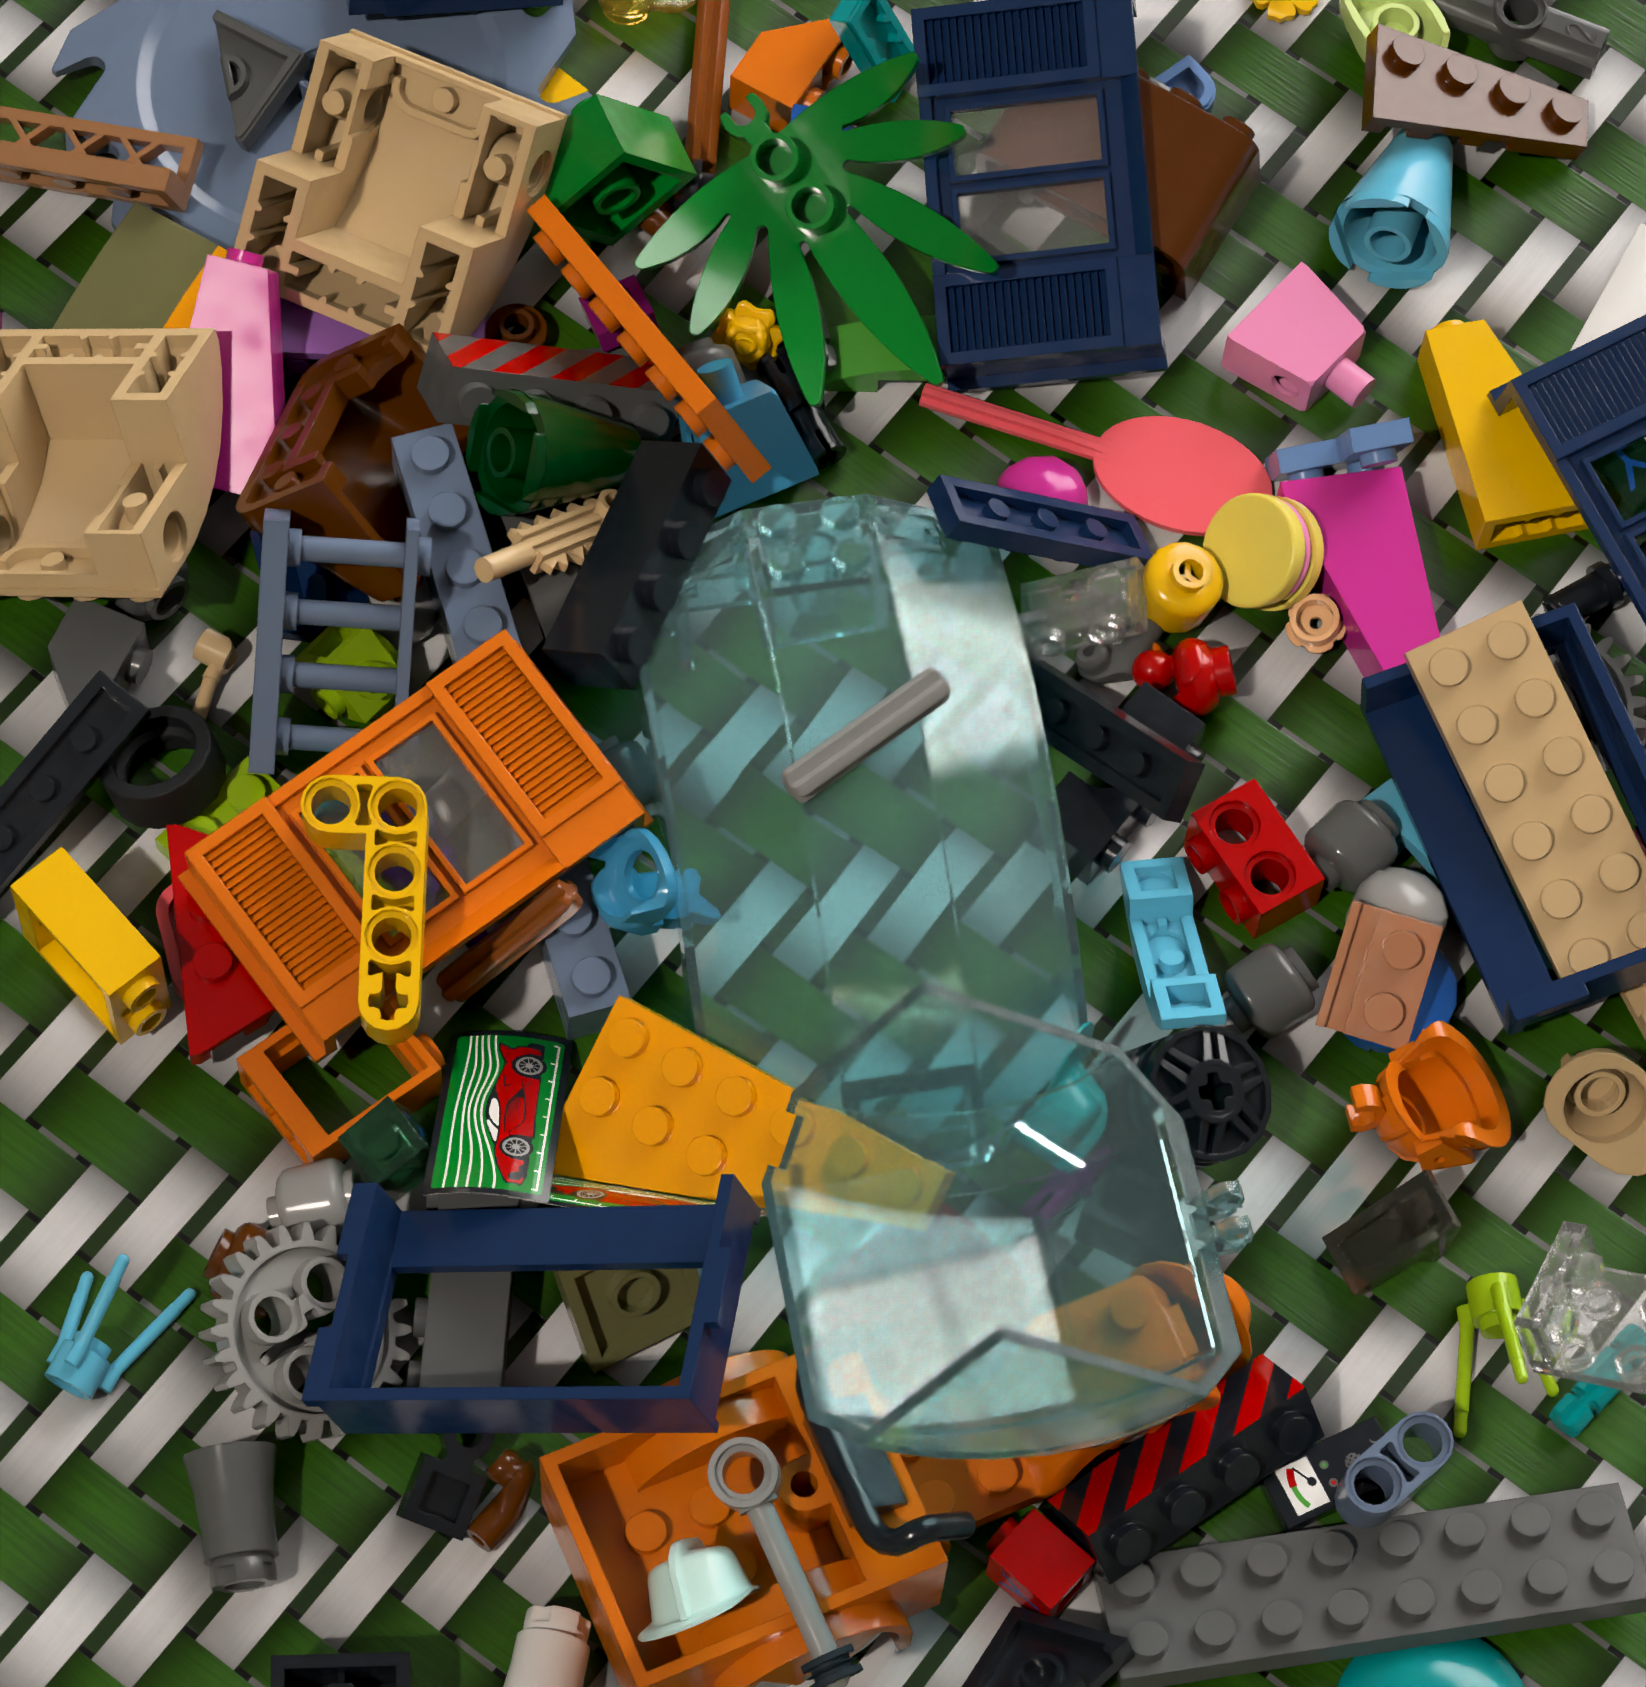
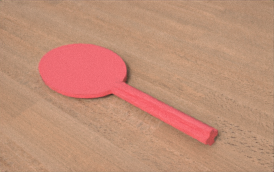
M928 383L925 384L919 401V406L1092 460L1097 481L1116 504L1138 519L1167 531L1205 537L1206 530L1213 516L1230 499L1247 493L1272 495V484L1268 472L1260 460L1248 448L1222 431L1188 419L1168 416L1132 418L1115 424L1105 431L1101 437H1097L941 387H935Z

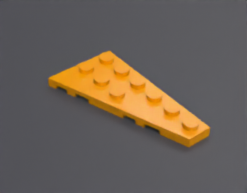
M621 995L618 996L563 1107L553 1175L716 1201L721 1174H734L759 1208L926 1234L955 1176L954 1173L635 1000Z

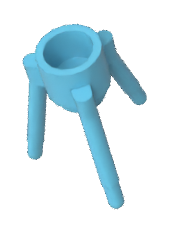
M120 1254L116 1258L81 1330L77 1331L94 1279L91 1272H83L73 1294L58 1341L46 1360L50 1365L44 1376L61 1389L84 1400L90 1401L98 1388L111 1394L119 1378L127 1368L195 1299V1290L187 1288L110 1364L107 1358L112 1351L111 1348L94 1336L121 1283L120 1281L130 1260L126 1254Z

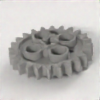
M309 1222L293 1226L290 1234L285 1226L281 1225L266 1231V1240L260 1235L247 1239L243 1242L245 1254L236 1252L223 1259L231 1275L221 1274L211 1278L209 1281L210 1286L222 1296L221 1299L203 1303L200 1307L201 1311L216 1319L215 1326L198 1332L200 1339L216 1342L217 1352L206 1357L203 1360V1364L210 1367L222 1366L225 1372L213 1388L218 1392L234 1387L238 1395L233 1401L230 1411L235 1414L253 1407L255 1409L252 1420L253 1429L259 1430L269 1427L276 1420L275 1432L276 1439L278 1440L294 1437L298 1430L303 1443L321 1439L322 1432H324L328 1439L345 1435L320 1407H307L301 1401L303 1392L296 1391L289 1379V1368L291 1363H293L302 1370L306 1382L318 1329L306 1336L304 1339L305 1343L284 1350L267 1365L262 1364L260 1360L263 1352L304 1330L308 1325V1321L325 1316L335 1310L347 1261H342L336 1255L339 1244L336 1245V1228L332 1225L317 1230L315 1235H313ZM309 1272L315 1274L322 1284L323 1296L321 1301L316 1300L309 1292L307 1287ZM391 1299L371 1388H395L401 1386L403 1382L390 1369V1366L410 1360L408 1352L395 1346L396 1338L412 1332L411 1326L395 1322L393 1313L401 1310L408 1304L406 1299ZM257 1305L264 1308L269 1314L271 1320L269 1335L262 1333L256 1325L255 1309ZM332 1322L322 1327H331Z

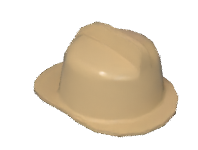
M1591 1048L1574 1056L1567 1052L1560 1060L1561 1068L1556 1071L1546 1087L1543 1105L1548 1122L1560 1135L1576 1145L1601 1166L1617 1174L1633 1176L1646 1174V1071L1629 1060L1625 1055L1608 1048Z

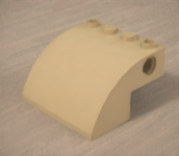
M351 29L349 33L321 39L291 150L257 159L234 248L265 256L262 268L279 273L281 298L367 334L373 335L400 323L425 354L432 332L470 337L500 294L529 236L534 220L526 209L540 199L546 191L568 115L356 29Z
M215 328L0 329V596H17L25 601L36 600L42 597H73L75 600L82 602L92 601L99 597L130 598L134 602H148L163 596L196 541L207 513L215 483L221 445L223 414L222 366L219 339Z

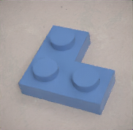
M1408 417L1349 428L1335 439L1276 449L1264 460L1271 483L1282 480L1290 481L1322 477L1325 472L1346 468L1347 473L1385 469L1384 465L1397 462V453L1413 443L1414 440Z

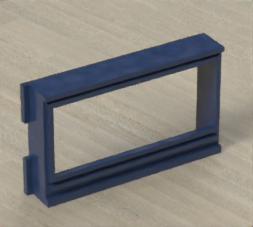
M1574 602L1532 617L1530 619L1548 656L1554 654L1607 769H1612L1637 824L1636 830L1646 849V750L1578 607ZM1404 663L1362 678L1361 712L1507 1035L1510 1036L1521 1032L1523 1027L1646 983V947L1552 981L1407 664Z
M721 1174L715 1204L402 1211L377 1182L353 1183L336 1254L342 1261H347L331 1327L318 1328L301 1401L307 1407H320L345 1434L718 1433L719 1422L716 1420L718 1403L753 1225H758L761 1209L734 1174ZM702 1268L679 1386L371 1388L398 1273Z

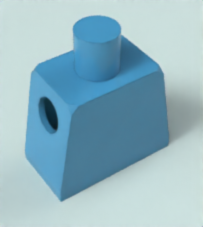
M730 358L714 360L697 369L698 377L719 400L772 467L753 484L736 464L726 473L732 482L715 518L819 475L816 464L782 401L772 387L759 380H751L740 384L733 361ZM678 415L682 442L702 443L711 435L707 430L697 437Z

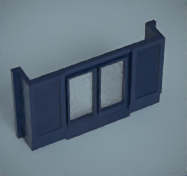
M985 0L911 9L914 52L920 59V64L916 70L920 120L957 123L963 125L967 131L966 138L960 143L942 152L923 158L927 207L946 218L971 237L999 265V271L996 275H987L951 266L931 258L939 363L947 379L948 390L969 393L1168 371L1166 345L1161 334L1134 17H1137L1136 0Z

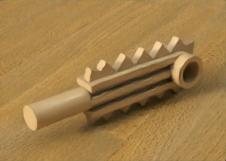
M605 489L600 492L597 499L592 497L585 498L583 506L569 502L566 513L553 508L550 514L551 519L536 515L533 526L520 521L517 529L510 528L507 533L508 538L512 542L511 546L478 558L475 561L474 571L477 578L484 583H488L532 565L530 571L534 575L543 571L551 575L553 569L565 572L568 567V561L582 566L585 559L584 555H587L618 490Z

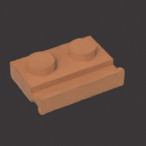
M1353 900L1315 1025L1337 1030L1344 1034L1393 1049H1398L1408 1044L1443 926Z

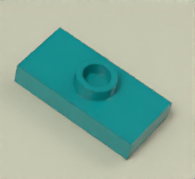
M841 0L829 19L830 24L860 72L897 56L914 52L913 43L887 0ZM900 93L891 102L895 103Z

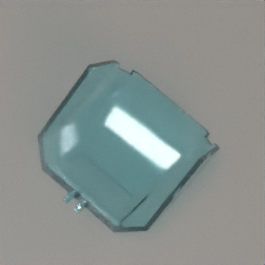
M922 981L792 1091L786 1111L795 1114L796 1118L780 1165L775 1167L768 1164L762 1181V1189L809 1421L851 1437L854 1442L862 1446L901 1454L932 1458L989 1460L1052 1455L1101 1446L1162 1424L1206 1398L1242 1353L1218 1258L1219 1256L1238 1253L1246 1247V1243L1252 1242L1251 1239L1254 1236V1232L1248 1215L1232 1216L1237 1212V1208L1243 1207L1242 1204L1245 1198L1242 1187L1239 1184V1180L1224 1181L1201 1192L1183 1119L1118 1046ZM1224 1219L1217 1225L1210 1227L1209 1222Z

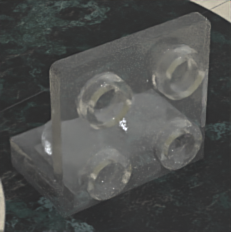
M1563 1221L1514 1321L1532 1372L1646 1395V1274L1604 1267L1603 1258L1597 1252L1588 1225Z

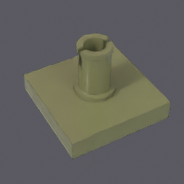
M697 1268L553 1271L583 1358L593 1373L691 1326L700 1282Z

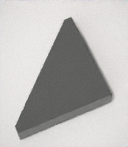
M217 10L212 18L216 25L224 82L236 130L235 139L241 149L249 153L311 64L304 53Z

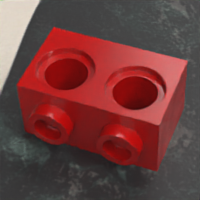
M1255 778L1191 813L1184 841L1187 857L1200 874L1208 873L1220 890L1219 900L1227 916L1236 925L1243 923L1254 940L1318 904L1325 877ZM1222 830H1234L1239 832L1246 841L1239 844H1231L1222 840L1217 833ZM1257 880H1269L1275 883L1281 892L1272 895L1264 894L1258 891L1252 883Z

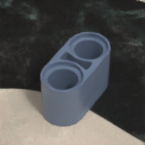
M1425 1411L1411 1413L1400 1420L1351 1464L1336 1487L1334 1499L1336 1510L1341 1518L1355 1527H1376L1387 1521L1436 1477L1452 1454L1454 1440L1452 1431L1447 1423L1433 1413ZM1406 1437L1423 1439L1432 1449L1433 1460L1420 1462L1412 1459L1404 1449L1403 1439ZM1358 1479H1369L1376 1482L1384 1492L1385 1502L1378 1505L1365 1503L1356 1494L1354 1482Z

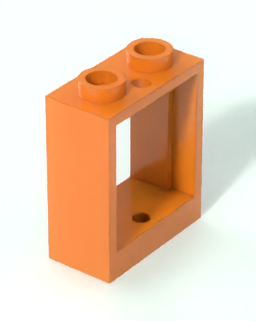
M396 994L384 1001L383 1007L379 1008L381 1019L394 1020V1013L396 1009H399ZM287 1025L236 1059L241 1084L303 1164L324 1158H335L344 1162L406 1119L407 1115L410 1116L435 1099L441 1092L443 1081L441 1067L446 1064L436 1044L424 1032L417 1037L413 1034L402 1043L387 1045L412 1078L328 1135L281 1075V1073L309 1055Z

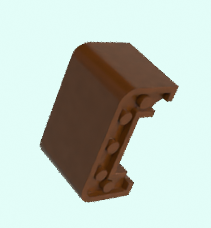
M1138 66L1155 266L1157 271L1165 274L1160 282V287L1187 301L1260 183L1259 149L1253 141L1255 133L1245 123L1231 116H1224L1222 120L1201 109L1202 104L1185 90L1172 87L1168 91L1149 81L1150 77L1147 72ZM1097 97L1004 108L975 154L977 173L1102 159ZM1104 180L1018 190L1021 202L1030 206L1035 199L1109 240ZM1012 191L990 194L1006 202Z

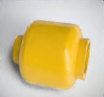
M1188 542L1170 543L1158 549L1137 575L1134 587L1136 607L1142 617L1152 620L1163 631L1168 633H1185L1199 626L1220 600L1223 589L1222 572L1215 558L1202 547Z

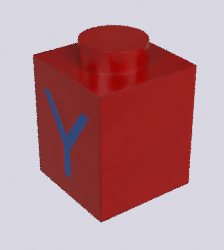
M1035 1508L1020 1523L1015 1518L1010 1517L995 1532L986 1546L992 1554L989 1556L985 1575L1024 1609L1055 1618L1091 1579L1095 1560Z

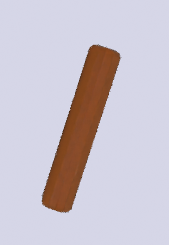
M560 879L554 880L440 971L437 975L436 983L442 989V997L448 1002H453L454 1000L458 1002L466 1001L577 913L583 905V899L577 892V885L571 880H566L565 882Z

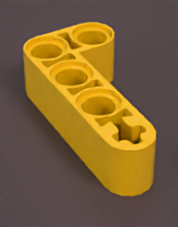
M320 776L311 781L302 794L300 803L305 831L310 839L320 847L333 850L365 851L358 1005L362 1027L367 1035L378 1043L386 1045L399 1044L414 1034L418 1028L421 1015L429 817L426 795L419 785L410 779L401 777ZM326 801H341L349 807L350 811L346 818L336 824L322 823L314 816L316 809ZM401 802L408 804L417 812L414 819L405 826H391L381 819V813L393 803ZM389 867H403L414 876L412 882L408 887L400 891L386 890L377 882L380 874ZM395 930L402 932L411 940L406 951L397 956L382 955L374 947L378 937L387 931ZM384 979L396 980L395 988L399 1009H396L394 1013V1020L381 1019L379 1008L383 1007L385 1000Z

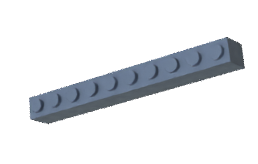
M443 424L392 437V468L407 517L420 519V537L432 538L430 575L426 576L452 664L462 659L503 629H506L511 637L517 640L521 646L501 579L498 578L484 583L477 578L474 571L475 561L478 558L491 554L492 550L453 424ZM498 811L511 853L523 843ZM587 857L557 878L564 882L571 880L577 885V892L583 899L582 908L538 943L567 1040L601 1032L618 996L631 998L609 926L600 917L598 908L594 906L590 895V887L594 878ZM537 892V893L534 894L532 897H530L529 899H527V900L525 901V903H527L530 899H532V898H533L535 895H537L539 892Z

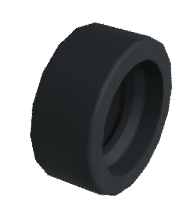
M163 705L149 708L152 715L99 776L120 816L137 827L162 829L166 828V825L183 824L201 814L218 797L226 780V759L204 718L187 707ZM176 748L195 750L189 763L177 775L166 781L148 786L129 785L135 771L146 760L160 752Z

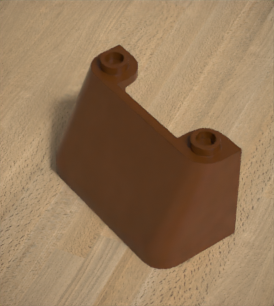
M400 323L326 355L314 363L302 375L236 504L237 512L254 531L263 535L265 508L291 510L290 528L302 529V535L405 542L408 517L392 468L391 438L446 423H438L417 389L426 354ZM453 424L466 466L467 433L470 426ZM310 562L377 601L384 602L392 599L395 602L401 601L403 568ZM417 576L416 591L423 582V576Z

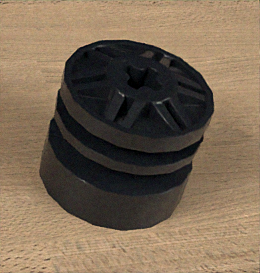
M1196 1025L1128 1050L1107 1069L1102 1083L1103 1088L1107 1091L1110 1104L1109 1124L1104 1133L1108 1145L1124 1163L1161 1178H1174L1247 1153L1263 1136L1271 1114V1083L1262 1059L1245 1039L1219 1026Z

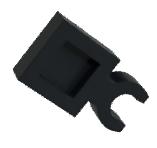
M438 1433L439 1441L443 1447L439 1458L420 1452L396 1515L463 1541L487 1481V1477L474 1473L470 1469L474 1460L481 1458L490 1450L494 1441V1433H477L475 1440L468 1445H461L457 1440L456 1433Z

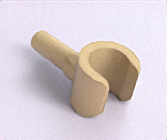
M207 628L201 634L193 651V658L208 666L202 676V683L192 710L201 715L204 720L207 718L217 684L220 683L222 675H226L231 671L237 660V652L230 638L212 628Z

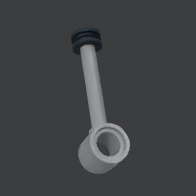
M750 1437L729 1439L722 1443L710 1458L708 1464L710 1487L724 1505L739 1512L740 1516L748 1515L812 1657L811 1661L801 1666L803 1674L811 1672L812 1676L807 1680L814 1679L815 1681L809 1687H845L850 1677L864 1669L861 1663L853 1664L852 1661L857 1657L850 1658L849 1656L850 1653L855 1651L852 1644L838 1648L773 1502L779 1499L777 1495L782 1485V1471L779 1462L771 1450L759 1440ZM741 1457L756 1458L762 1462L764 1467V1478L761 1485L753 1492L747 1494L733 1492L729 1489L726 1482L729 1466Z

